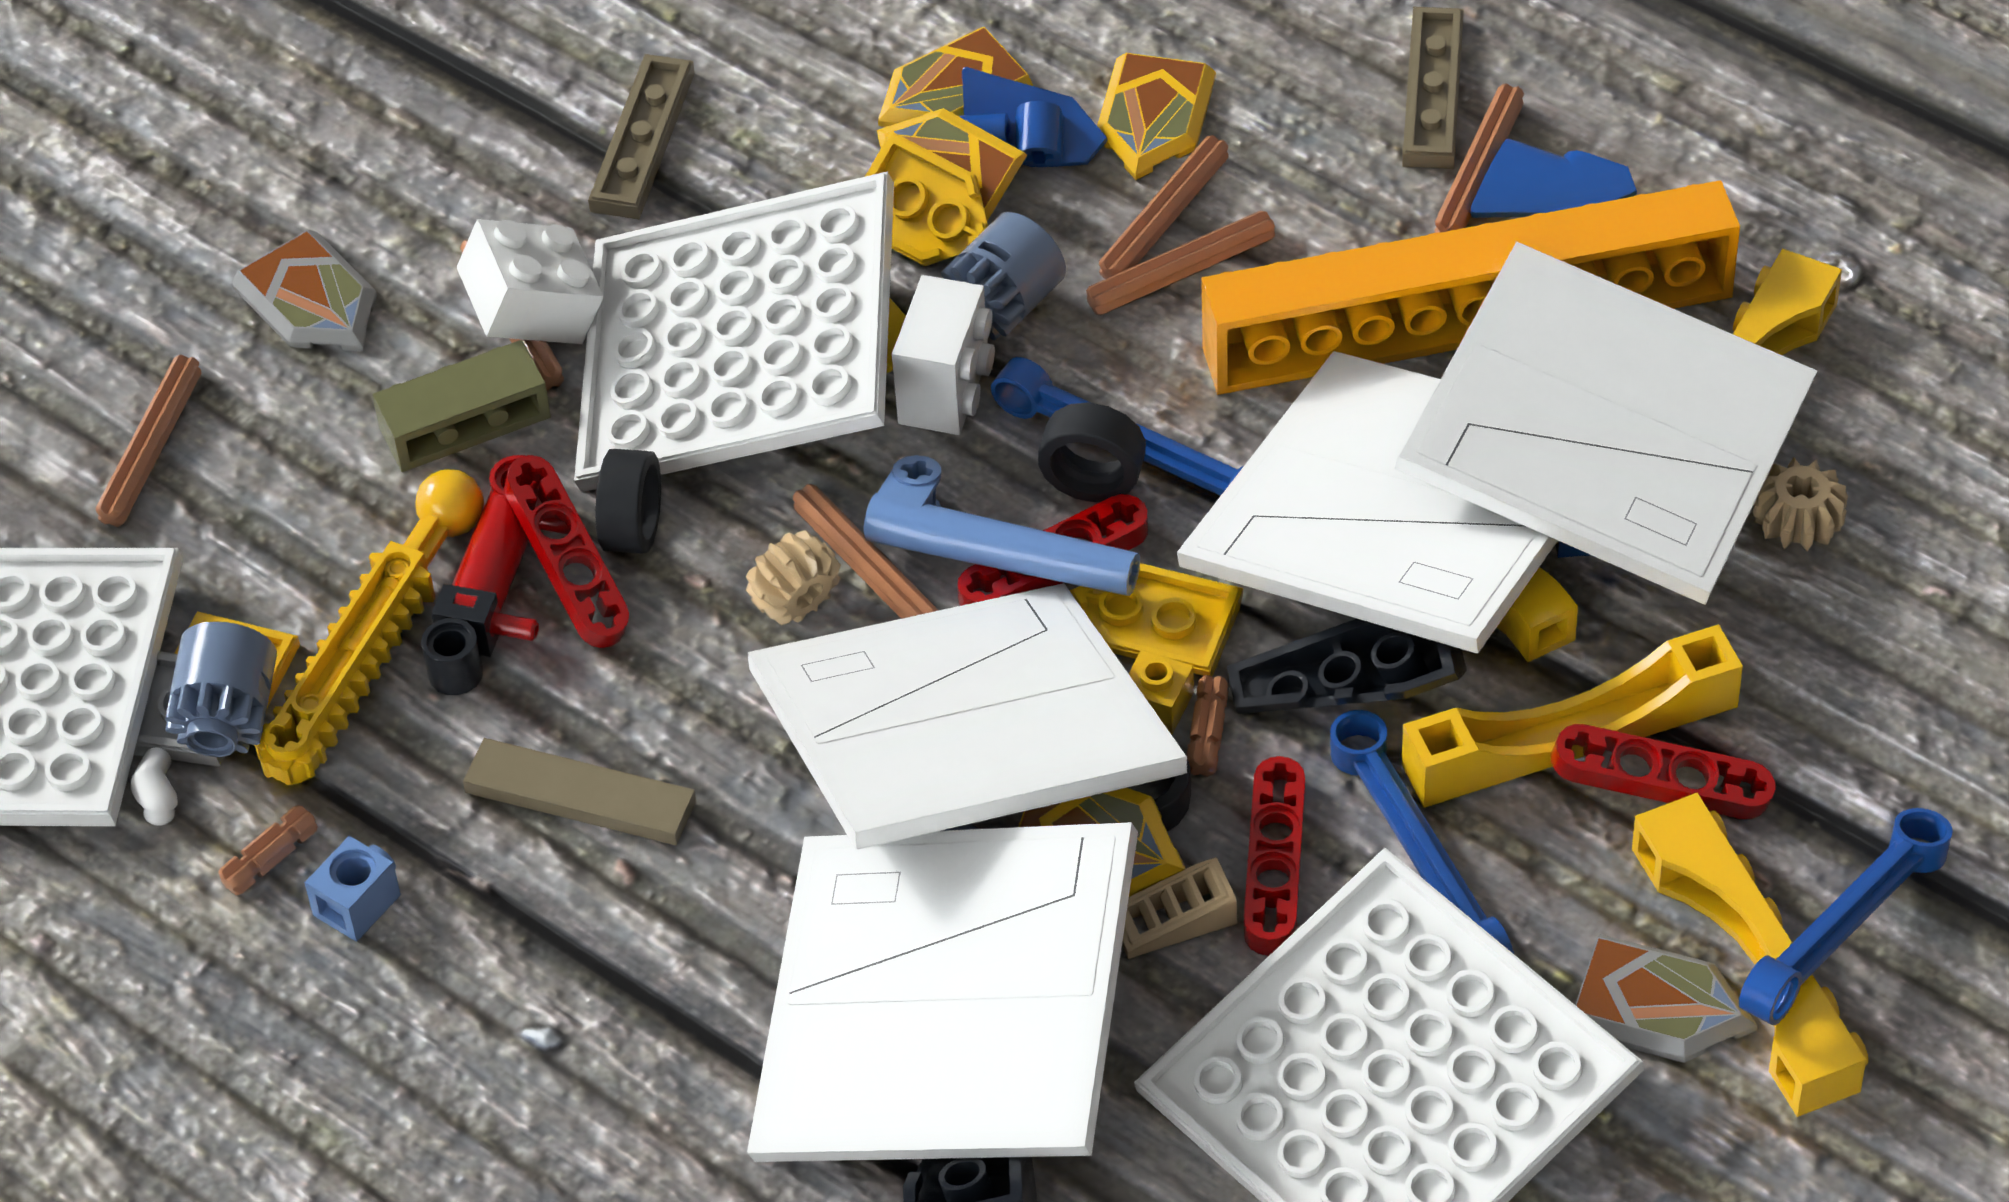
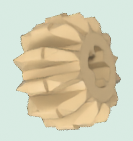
M1794 457L1787 468L1773 464L1754 503L1753 515L1755 523L1762 525L1765 539L1781 537L1784 549L1794 542L1800 543L1808 551L1811 545H1813V540L1828 545L1834 532L1841 531V527L1845 523L1847 512L1845 508L1848 499L1846 486L1838 483L1836 469L1821 472L1817 459L1809 466L1800 465Z
M807 530L797 532L795 535L789 532L775 545L769 543V549L763 555L755 558L757 565L750 569L746 575L749 582L746 591L752 597L751 601L762 613L765 612L769 618L774 619L780 625L790 623L792 620L798 623L810 611L817 612L818 605L822 601L831 598L830 590L838 585L841 579L838 574L841 564L825 542L822 543L818 537L812 536Z

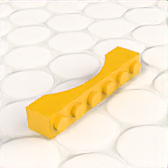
M1782 248L1772 267L1765 265L1761 269L1754 287L1755 296L1751 303L1744 301L1740 305L1733 323V335L1780 355L1817 341L1837 306L1842 269Z
M1714 625L1667 640L1646 658L1620 675L1591 690L1559 702L1532 709L1509 712H1476L1456 707L1403 724L1402 767L1423 808L1553 767L1551 764V752L1558 735L1564 728L1573 724H1586L1647 737L1737 708L1743 665L1720 625ZM1573 745L1571 750L1574 751V759L1584 757L1583 747Z
M1698 793L1635 816L1632 851L1658 893L1683 902L1712 919L1738 942L1755 965L1766 955L1777 959L1792 944V941L1783 929L1782 917L1777 905L1770 897H1763L1755 884L1754 873L1748 859L1743 854L1737 855L1727 840V831L1722 818L1714 810L1709 812ZM1813 974L1800 986L1798 995L1786 1016L1778 1024L1774 1025L1769 1073L1797 1117L1860 1093L1865 1066L1869 1062L1866 1047L1860 1036L1856 1032L1849 1033L1840 1019L1839 1007L1833 993L1826 986L1820 987Z

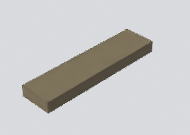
M1413 7L1402 167L1454 169L1464 9Z
M644 54L589 196L590 212L640 219L694 77L693 61Z
M488 738L483 739L463 780L465 793L676 846L696 803L694 789Z

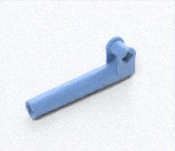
M914 455L899 459L894 464L893 469L878 493L872 496L868 504L864 520V538L867 541L1130 596L1136 586L1140 570V555L1137 552L941 507L936 499V487L940 482L942 469L937 461L926 456Z

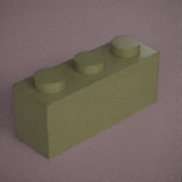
M522 339L494 348L486 353L456 364L444 366L434 372L404 383L395 384L372 394L379 429L401 472L551 418L545 381Z

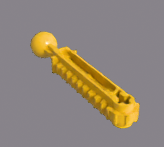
M453 469L440 470L430 474L419 485L415 508L420 520L405 543L402 545L390 541L383 553H371L369 555L370 573L361 574L359 577L360 588L358 590H351L349 593V605L347 607H340L338 610L340 619L337 623H329L327 627L329 636L326 640L319 639L316 643L318 653L316 656L307 657V670L305 673L296 674L295 680L297 685L294 690L285 691L284 697L286 702L283 706H275L273 709L275 719L263 725L260 744L255 745L263 773L267 778L273 777L285 783V785L298 784L313 778L315 770L319 765L325 764L327 761L326 749L337 745L336 734L338 730H346L348 728L347 716L349 713H357L360 709L358 704L360 696L369 695L370 680L380 678L379 666L381 663H389L392 659L390 654L392 646L401 645L400 633L402 630H410L412 628L411 616L413 613L422 614L424 611L423 602H434L436 599L431 573L428 572L427 567L447 537H455L467 533L478 523L484 506L482 490L473 477L463 471Z

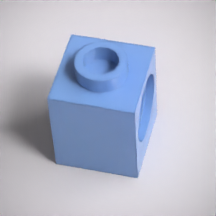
M348 836L304 882L313 916L357 942L401 895L394 860L382 848L376 845L368 847L353 837Z

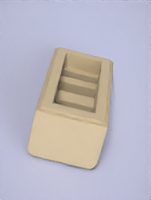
M1217 857L1195 864L1129 897L1122 947L1128 959L1237 924L1236 897ZM1210 894L1212 899L1205 902L1202 896ZM1188 901L1191 909L1183 913L1179 903ZM1164 908L1169 920L1161 924L1156 911ZM1142 915L1149 930L1139 934L1132 918Z

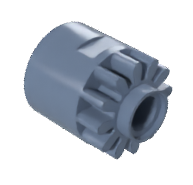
M1005 212L1000 214L941 272V276L944 279L984 286L985 308L992 310V325L989 337L992 340H996L1000 335L1006 337L1064 279L1066 265L1058 245L1040 225L1024 215Z
M204 622L186 629L180 639L165 718L167 721L166 732L178 734V744H186L192 751L210 757L228 756L235 750L241 753H248L250 744L259 745L277 657V650L274 644L260 632L235 623Z

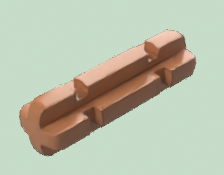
M1205 675L1198 681L1197 701H1195L1189 737L1191 740L1187 750V759L1192 775L1201 774L1208 777L1217 770L1218 750H1220L1225 719L1224 709L1227 706L1229 683L1222 676L1212 677Z
M301 805L294 806L280 818L283 822L281 825L275 822L240 852L243 855L241 859L234 856L222 866L218 873L223 885L235 895L243 894L256 883V880L253 878L255 875L262 878L296 849L293 844L297 841L302 844L313 835L318 827L315 822L316 819L309 811Z

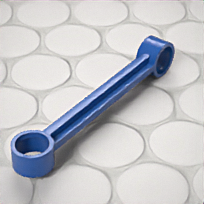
M1022 357L1010 359L991 383V393L997 404L1009 414L1022 419L1032 418L1037 412L1050 418L1056 410L1069 404L1088 402L1053 386L1049 375L1042 367ZM1137 424L1146 440L1143 461L1221 496L1244 467L1235 469Z
M1352 710L1338 716L1330 729V755L1334 765L1347 774L1360 776L1420 876L1514 954L1504 927L1497 918L1493 916L1486 917L1388 759L1387 727L1384 721L1378 715L1366 710ZM1356 735L1366 736L1377 742L1374 746L1363 750L1350 749L1341 744L1344 739Z
M1912 808L1899 813L1895 818L1889 848L1777 959L1766 955L1756 963L1742 987L1739 1007L1770 1025L1778 1024L1792 1007L1800 986L1913 872H1933L1945 864L1953 833L1950 822L1941 814L1924 808ZM1911 838L1924 839L1930 843L1919 842Z

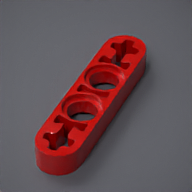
M526 455L519 457L508 468L504 485L506 498L580 637L584 642L593 647H612L620 642L625 634L629 620L627 605L552 465L540 456ZM523 475H527L531 481L541 480L538 497L542 504L536 508L537 497L532 487L529 485L520 486ZM546 518H559L568 526L569 534L561 539H551L541 532L539 523ZM581 563L592 571L594 578L591 582L584 585L573 584L565 577L563 569L569 564ZM598 592L595 604L604 618L614 617L611 628L606 629L602 622L592 623L595 606L591 598Z
M1119 494L1095 504L1043 531L1073 538H1084L1090 542L1129 551L1144 542L1148 535V509L1145 503L1138 497ZM1116 519H1122V521L1114 522V520ZM974 564L964 570L958 578L959 605L962 606L1054 586L1064 582L1035 576H1025L1016 572ZM978 588H981L982 591H984L985 593L991 592V591H992V593L989 594V595H985V594H984L983 592H981V591H975V592H973V590L978 589Z
M1573 724L1564 728L1559 733L1551 752V764L1555 772L1568 781L1665 803L1698 793L1709 812L1714 810L1720 815L1739 819L1759 817L1766 811L1776 790L1775 779L1771 772L1763 765L1754 761L1586 724ZM1573 745L1583 747V755L1586 756L1584 762L1574 759L1575 754L1571 750ZM1605 750L1612 752L1607 768L1601 766L1605 759L1603 756ZM1625 755H1637L1647 762L1650 772L1642 777L1630 775L1623 770L1620 758ZM1682 767L1695 768L1703 774L1706 785L1699 789H1690L1679 782L1676 771ZM1719 775L1724 777L1720 786L1723 787L1721 793L1714 791ZM1741 782L1751 784V792L1755 794L1753 799L1743 796V788L1739 786Z
M1284 756L1270 757L1262 761L1256 767L1253 781L1244 906V937L1251 950L1265 956L1272 954L1297 930L1305 805V773L1297 761ZM1275 780L1286 781L1284 803H1273ZM1277 822L1287 825L1292 830V833L1283 840L1268 839L1260 832L1264 826ZM1275 869L1284 872L1289 877V880L1280 887L1271 888L1261 884L1257 878L1262 872ZM1266 907L1276 908L1275 932L1263 931Z

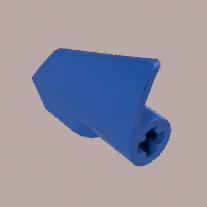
M964 67L962 70L964 115L960 117L1025 152L1027 157L1022 163L1024 166L1059 167L1088 165L1108 141L1104 133L1073 97L969 67Z
M1508 138L1503 142L1488 168L1473 200L1470 213L1473 218L1526 217L1537 213H1548L1591 203L1596 204L1633 197L1637 195V190L1628 166L1578 150L1569 151L1562 157Z

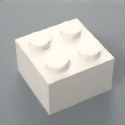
M477 219L457 265L458 272L486 337L582 344L604 297L573 228L557 224L538 225L517 223L511 220Z
M921 275L892 352L898 424L960 435L967 415L974 416L976 414L980 400L979 381L981 375L989 376L995 355L994 345L987 343L992 325V310L985 308L983 285Z

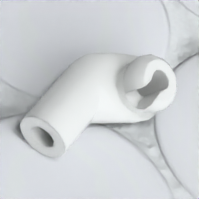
M158 747L148 749L132 776L131 791L136 801L144 808L143 816L146 821L152 825L161 826L173 820L175 816L174 808L178 805L176 791L166 777V773L171 765V757L167 751Z

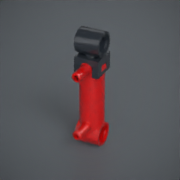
M526 455L505 457L491 469L489 477L491 491L452 585L443 584L431 612L433 624L428 626L422 634L421 647L428 679L431 686L442 694L461 695L471 691L479 684L483 675L480 655L491 657L499 635L528 641L535 640L538 635L539 624L537 620L500 613L529 543V539L509 504L504 491L508 468L514 460ZM523 475L520 486L529 485L532 487L537 497L536 508L542 504L538 497L541 480L531 481L527 475ZM546 518L539 523L540 530L569 534L568 526L559 518Z

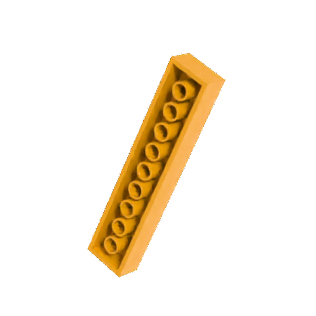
M1719 180L1201 277L1202 348L1217 395L1314 377L1333 351L1385 364L1457 350L1516 241L1673 309L1733 297L1740 224L1723 183Z

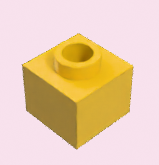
M1141 649L1129 675L1168 731L1173 735L1194 694L1193 665Z

